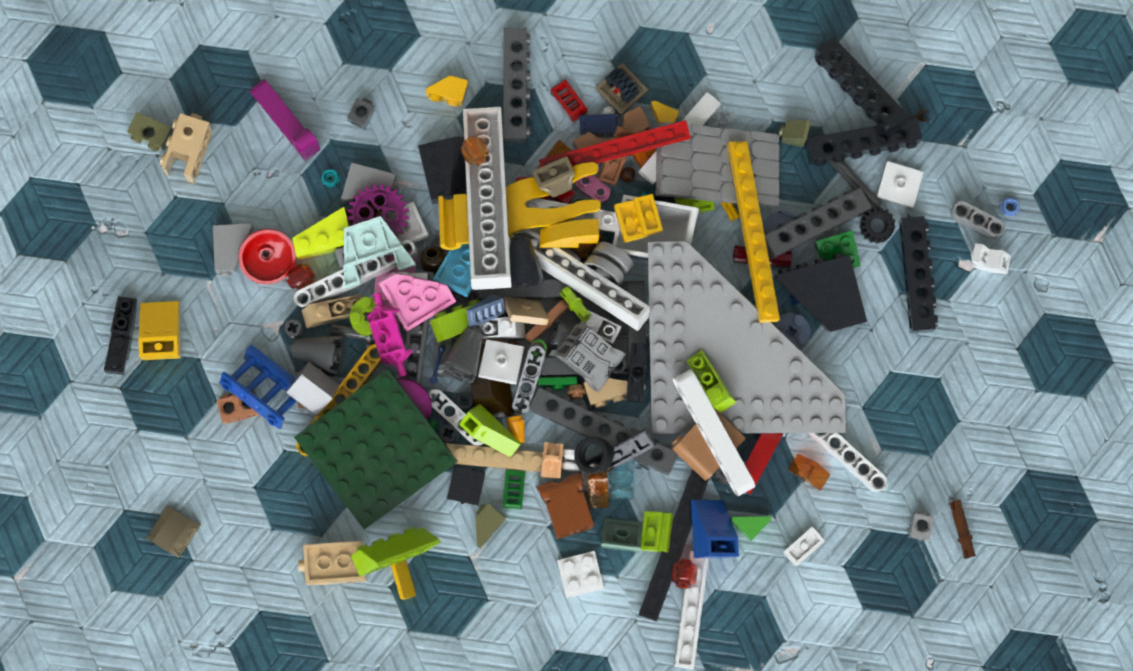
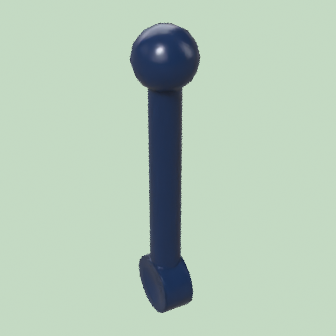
M444 345L438 346L439 353L433 377L430 378L431 384L438 382L436 377L442 353L445 351Z

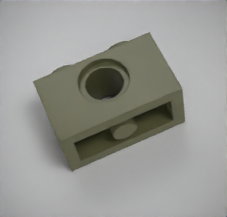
M136 112L127 131L132 141L138 144L144 142L148 144V148L157 152L159 149L165 151L168 137L172 136L174 132L172 127L139 112ZM148 130H154V134L151 137H146L145 133Z

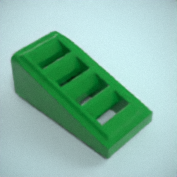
M506 470L503 509L522 510L525 471ZM509 476H521V480H511ZM509 483L520 484V488L509 487ZM508 491H517L520 493L519 495H509ZM507 499H519V503L507 502Z

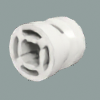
M563 450L564 462H562V470L580 472V468L576 465L574 459L575 450Z

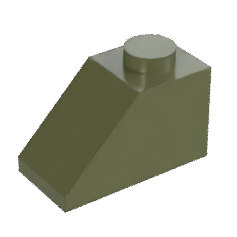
M787 120L785 126L781 125L779 136L782 137L781 143L803 148L807 140L811 121Z
M489 503L486 506L482 504L475 512L477 514L475 517L477 546L480 549L506 520Z

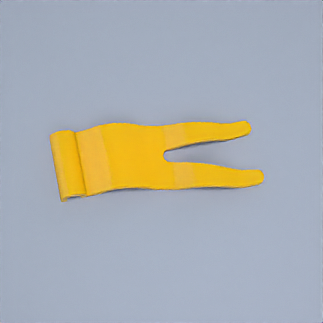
M595 162L573 166L575 175L572 179V184L583 177L596 174L598 172V165ZM534 177L519 180L506 187L508 238L529 228L548 227L567 222L585 213L597 212L601 208V203L599 200H581L558 208H527V201L546 197L550 194L539 189ZM455 194L454 198L450 200L444 199L443 196H438L440 247L445 250H455L460 248L461 244H469L467 194Z

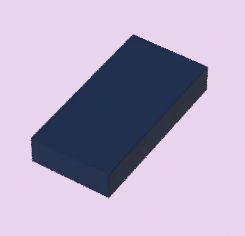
M618 114L579 115L580 134H587L588 132L592 134L615 133L618 126Z

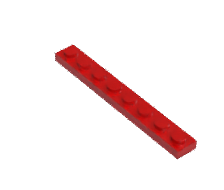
M687 120L539 159L540 167H543L567 156L572 167L590 162L599 164L691 139Z

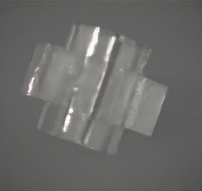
M727 107L722 111L717 108V115H712L711 118L716 120L713 127L718 126L721 129H731L729 123H735V119L731 118L734 112L729 113ZM720 117H722V118H725V117H726V118H727L726 122H725L724 120H723V121H720Z

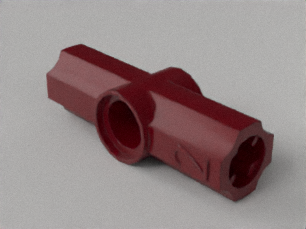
M734 246L733 263L748 264L745 246ZM792 251L771 261L769 259L770 266L790 268Z

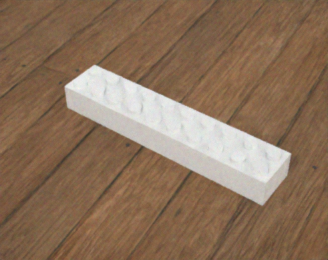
M501 107L463 109L472 290L510 288L511 275Z

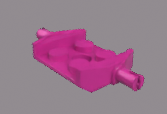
M374 294L376 307L367 315V319L382 363L396 366L399 377L405 376L407 374L403 363L412 353V349L405 350L404 342L394 316L395 313L399 312V309L389 305L385 306L381 294Z

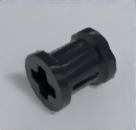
M444 425L440 429V437L445 443L451 444L456 441L457 431L452 425ZM446 430H449V432H454L451 434L452 438L448 439L447 436L444 437V435L446 434Z

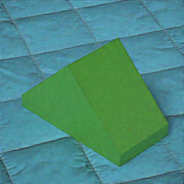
M771 516L732 517L731 521L746 538L752 541L771 521Z

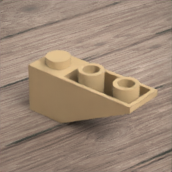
M361 294L309 304L301 310L306 329L349 318L352 306L362 299Z
M608 378L599 393L595 392L585 382L583 386L586 390L590 407L600 408L605 406L608 401L613 400L615 403L624 400L628 381Z

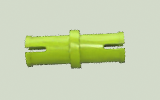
M570 287L563 288L560 295L568 303V308L574 311L582 322L588 321L592 314L583 305L582 299L577 298Z

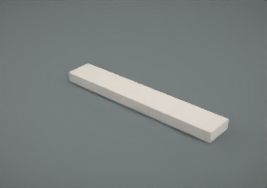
M706 92L682 121L687 120L688 125L703 126L719 108L721 103ZM656 152L638 172L652 185L656 181Z
M691 550L689 553L674 667L694 670L709 559L694 558V551Z

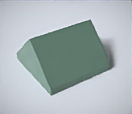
M604 518L600 548L639 553L642 522Z

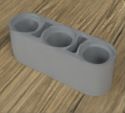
M959 201L951 209L952 219L988 238L996 239L1004 232L1005 225L1003 221L967 202ZM956 208L964 209L965 215H959L956 212ZM973 217H980L982 223L976 224L973 220ZM996 225L999 232H992L990 226Z

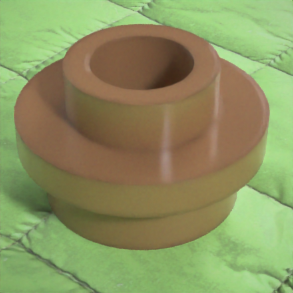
M581 384L568 387L567 396L571 397V399H581L586 394V390Z

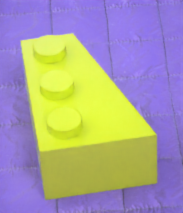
M345 207L292 238L298 260L333 253L337 249L344 248V228L349 227Z

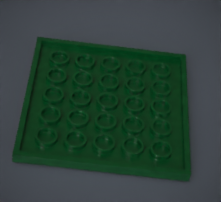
M389 368L385 369L294 436L364 530L458 462Z

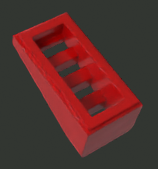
M566 79L550 89L572 122L578 120L579 115L588 113L586 106ZM565 88L568 89L567 91H565L564 93H562L560 96L558 95V93L561 92L562 90H564ZM570 94L572 95L571 97L563 101L564 98H566ZM576 101V103H574L570 107H567L569 104Z

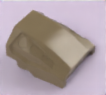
M167 505L145 538L180 558L201 525Z

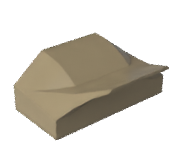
M566 156L532 171V174L539 189L546 191L554 198L572 189V179L575 172Z

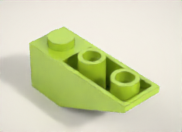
M479 298L468 302V307L463 308L462 305L452 308V312L449 314L446 311L435 314L436 318L431 320L430 323L437 342L462 334L468 326L466 310L480 302Z
M703 350L686 360L712 406L717 411L722 413L737 403Z
M481 404L468 411L459 423L473 438L509 457L521 445Z

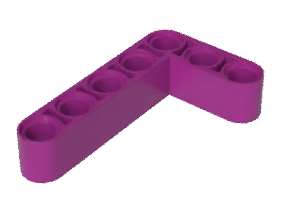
M262 79L249 89L256 101L305 161L321 150L312 132L301 125L265 79Z

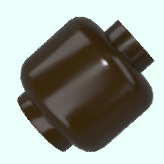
M430 246L421 252L420 262L423 271L437 273L445 259L441 248Z

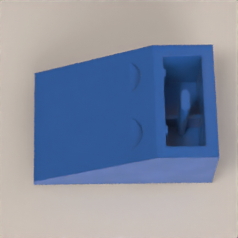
M691 500L694 558L725 559L739 557L738 536L723 500Z

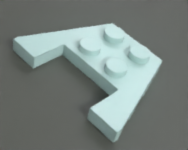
M381 216L344 228V289L361 284L356 267L357 264L390 253L394 254L399 271L416 266L414 260Z

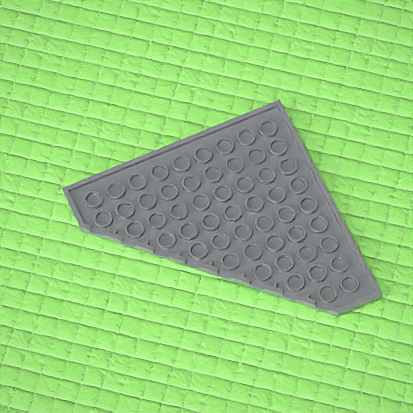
M648 241L652 434H687L696 424L676 389L673 378L691 369L686 360L701 350L708 357L737 402L720 414L740 433H846L844 391L799 350L772 322L759 323L757 308L688 241Z

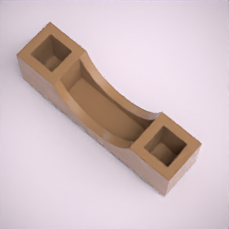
M640 106L623 114V128L635 131L636 133L650 130L651 125ZM588 132L573 140V146L577 150L610 141L613 137L599 138Z

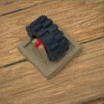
M623 63L595 87L600 96L620 116L648 92L646 86Z

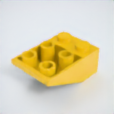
M179 301L140 303L139 357L142 360L181 358Z

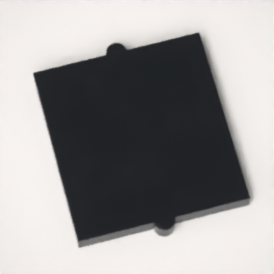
M454 466L447 499L458 501L461 504L467 503L478 506L485 472L472 470L471 467L467 469Z

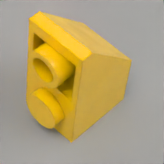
M448 76L426 88V96L434 102L441 100L453 107L463 106L469 86L468 80Z

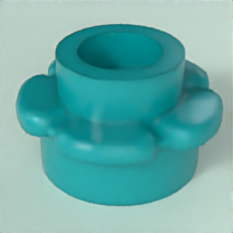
M327 169L322 173L321 182L323 185L331 188L339 183L340 177L336 170Z

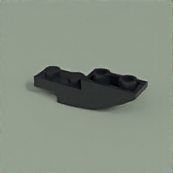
M121 296L117 298L110 331L111 338L104 366L105 373L124 375L134 332L137 309L136 298Z

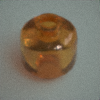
M472 136L462 142L463 145L460 150L468 164L479 166L486 162L485 158L488 156L489 150L482 138Z

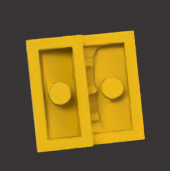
M653 194L637 197L632 201L613 206L624 243L663 231Z

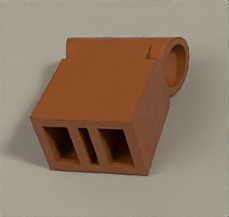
M581 472L567 476L560 483L547 482L535 486L546 504L556 539L594 528L583 493Z

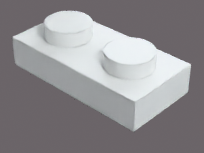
M811 527L783 553L797 567L825 540Z

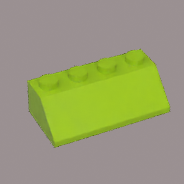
M413 526L404 530V534L399 535V532L388 536V540L384 541L383 538L372 542V546L368 547L367 544L356 548L357 552L352 554L351 557L359 576L362 577L420 555L441 542L425 528L415 529Z

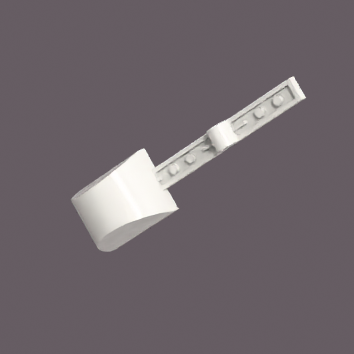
M623 195L622 203L632 201L637 197ZM538 198L531 199L526 203L527 208L547 209L570 205ZM655 200L663 231L626 243L623 242L615 212L599 210L579 215L569 221L598 219L599 230L615 233L613 245L623 250L627 255L648 258V241H688L691 244L699 209Z

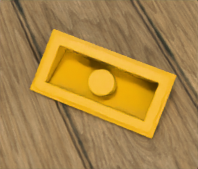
M404 560L391 565L400 599L405 600L415 597L416 593L407 561Z

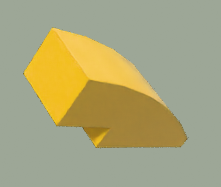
M598 219L568 221L540 229V248H579V243H598L599 240Z

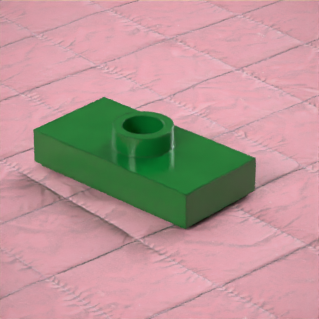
M576 376L538 378V387H552V390H563L564 387L577 385Z

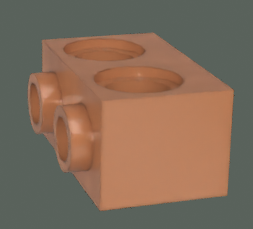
M231 393L220 396L221 399L216 400L223 424L260 415L251 407H244L243 401L235 395L232 396ZM229 403L234 404V410L226 413L225 406Z

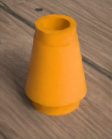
M522 415L508 417L506 425L509 432L520 443L525 442V419L522 418Z

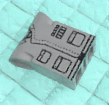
M576 324L554 355L579 375L583 376L586 383L595 392L599 393L607 382L611 371L619 365L626 353L612 348L611 345L588 326Z

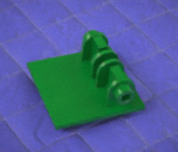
M852 230L816 240L815 248L819 252L820 258L825 257L826 260L833 259L832 255L844 253V256L850 255L853 268L861 266Z

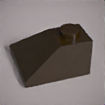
M485 378L476 379L471 383L474 407L481 404L494 418L514 416L510 383Z

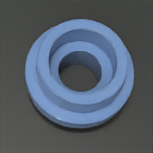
M1012 197L1005 198L1000 204V210L1006 216H1014L1019 211V203ZM1007 204L1012 205L1013 209H1012V210H1008V209L1006 208V205H1007Z

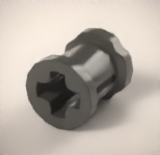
M294 319L286 322L284 329L287 335L292 339L301 337L303 327L300 322ZM292 325L297 327L296 333L290 331Z

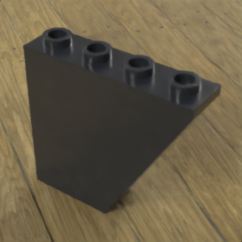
M844 253L832 255L833 259L826 260L825 257L814 260L815 264L807 265V262L796 265V269L789 270L788 267L777 270L778 274L773 275L774 279L828 332L867 322L850 255L844 256Z

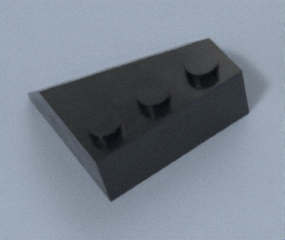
M451 137L418 145L432 205L438 203V196H443L444 199L450 200L454 198L455 194H467L464 137Z

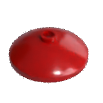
M269 228L260 229L244 239L239 248L238 261L242 272L253 282L265 285L275 284L285 279L293 270L296 262V252L292 241L283 232ZM265 250L269 251V254L263 255L262 253Z

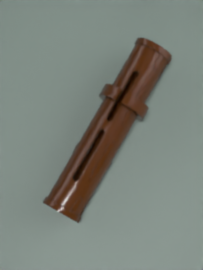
M961 500L949 502L959 537L957 541L961 544L964 559L975 557L976 554L971 540L973 536L969 533Z

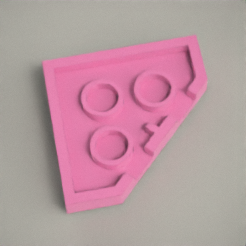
M396 272L378 281L390 305L399 309L396 315L406 332L456 302L448 286L444 283Z

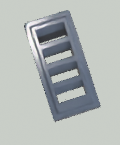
M491 294L467 309L468 327H475L505 314L503 298Z

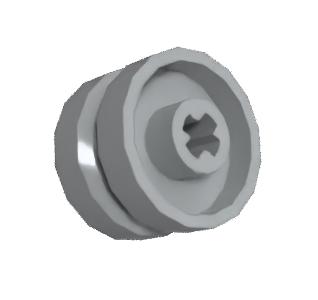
M598 242L593 249V255L587 258L584 265L620 287L624 281V275H627L633 267L632 259L615 245L608 242Z

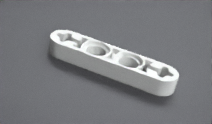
M434 389L428 393L431 401V395L440 394L439 399L443 403L445 400L448 401L442 406L441 410L438 409L441 405L437 401L431 402L432 408L454 426L464 438L474 446H482L484 444L480 441L474 442V438L470 434L469 436L466 435L468 433L466 430L458 427L459 421L466 414L442 391ZM448 406H452L455 409V414L451 417L444 414V410Z

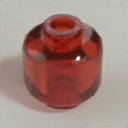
M299 263L287 272L289 279L286 281L292 290L294 288L300 290L313 284L314 277L316 276L308 264Z
M680 559L679 562L673 564L672 582L681 589L691 588L696 583L698 567L690 559Z

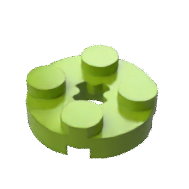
M363 297L350 310L349 319L351 325L360 335H373L369 322L365 321L366 317L364 315L371 313L374 307H376L374 298Z

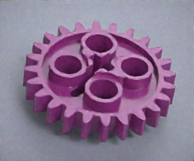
M374 183L373 189L370 190L366 185V192L359 190L360 196H353L356 202H350L349 204L353 206V209L347 210L352 214L347 219L353 221L349 226L373 219L376 216V213L368 205V201H371L375 208L382 212V217L390 225L389 228L398 238V232L404 234L401 228L408 227L404 220L410 219V217L405 215L410 210L404 208L408 204L407 201L401 202L404 196L402 194L396 196L398 193L397 189L391 192L390 185L384 189L383 183H381L379 188ZM379 196L385 198V203L382 206H377L375 203ZM364 208L370 210V215L366 218H362L360 215L361 210ZM391 211L397 213V218L394 221L387 219V215Z

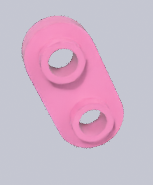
M586 176L576 181L577 188L590 199L599 200L600 203H605L609 199L610 190L608 186L595 176ZM586 178L589 180V183L583 184L582 180ZM603 190L604 194L600 196L597 194V191Z

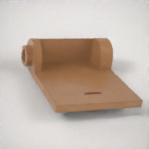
M714 408L733 445L737 448L746 438ZM696 424L683 437L677 436L672 442L674 445L672 450L703 480H708L720 467Z

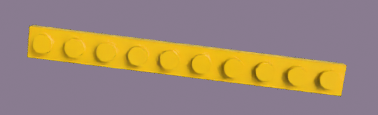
M747 141L729 142L727 147L759 323L778 322L780 317Z

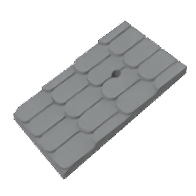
M660 122V123L657 124V128H658V127H662V126H666V125H670V124H673V123H672V122H666V123ZM692 124L688 125L691 139L657 148L656 196L738 204L727 144L729 142L747 141L759 206H779V134L729 128L721 129Z

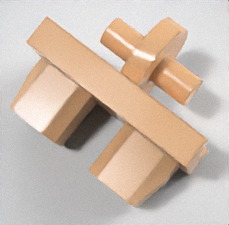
M544 442L541 477L561 478L564 444Z

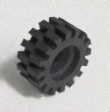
M875 207L864 214L859 228L861 229V235L865 236V240L868 239L871 243L879 244L891 237L896 225H894L895 219L892 218V213L889 214L887 209L882 210L883 208L881 207L879 209ZM873 219H881L884 222L885 228L882 232H874L871 229L870 223Z

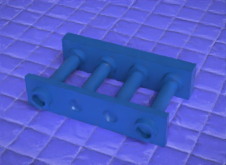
M251 344L245 351L243 359L246 361L231 376L224 371L219 383L225 390L232 392L263 416L270 425L280 430L285 420L282 415L296 400L290 396L276 411L268 403L281 389L287 391L296 378ZM251 366H254L261 373L247 387H244L237 380ZM265 378H269L276 384L260 399L252 392Z

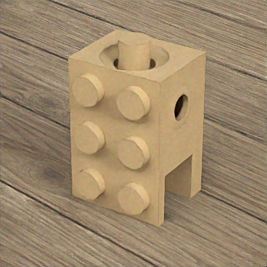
M180 113L179 118H175L172 129H174L173 135L168 137L166 143L168 147L166 154L163 153L160 160L166 175H170L175 158L187 162L184 176L187 182L195 184L213 132L210 123L201 120L202 116L191 113V116Z
M363 541L303 545L304 560H299L298 566L299 572L305 571V584L312 586L366 582V575L359 576L351 557L352 554L357 552V547L364 545Z

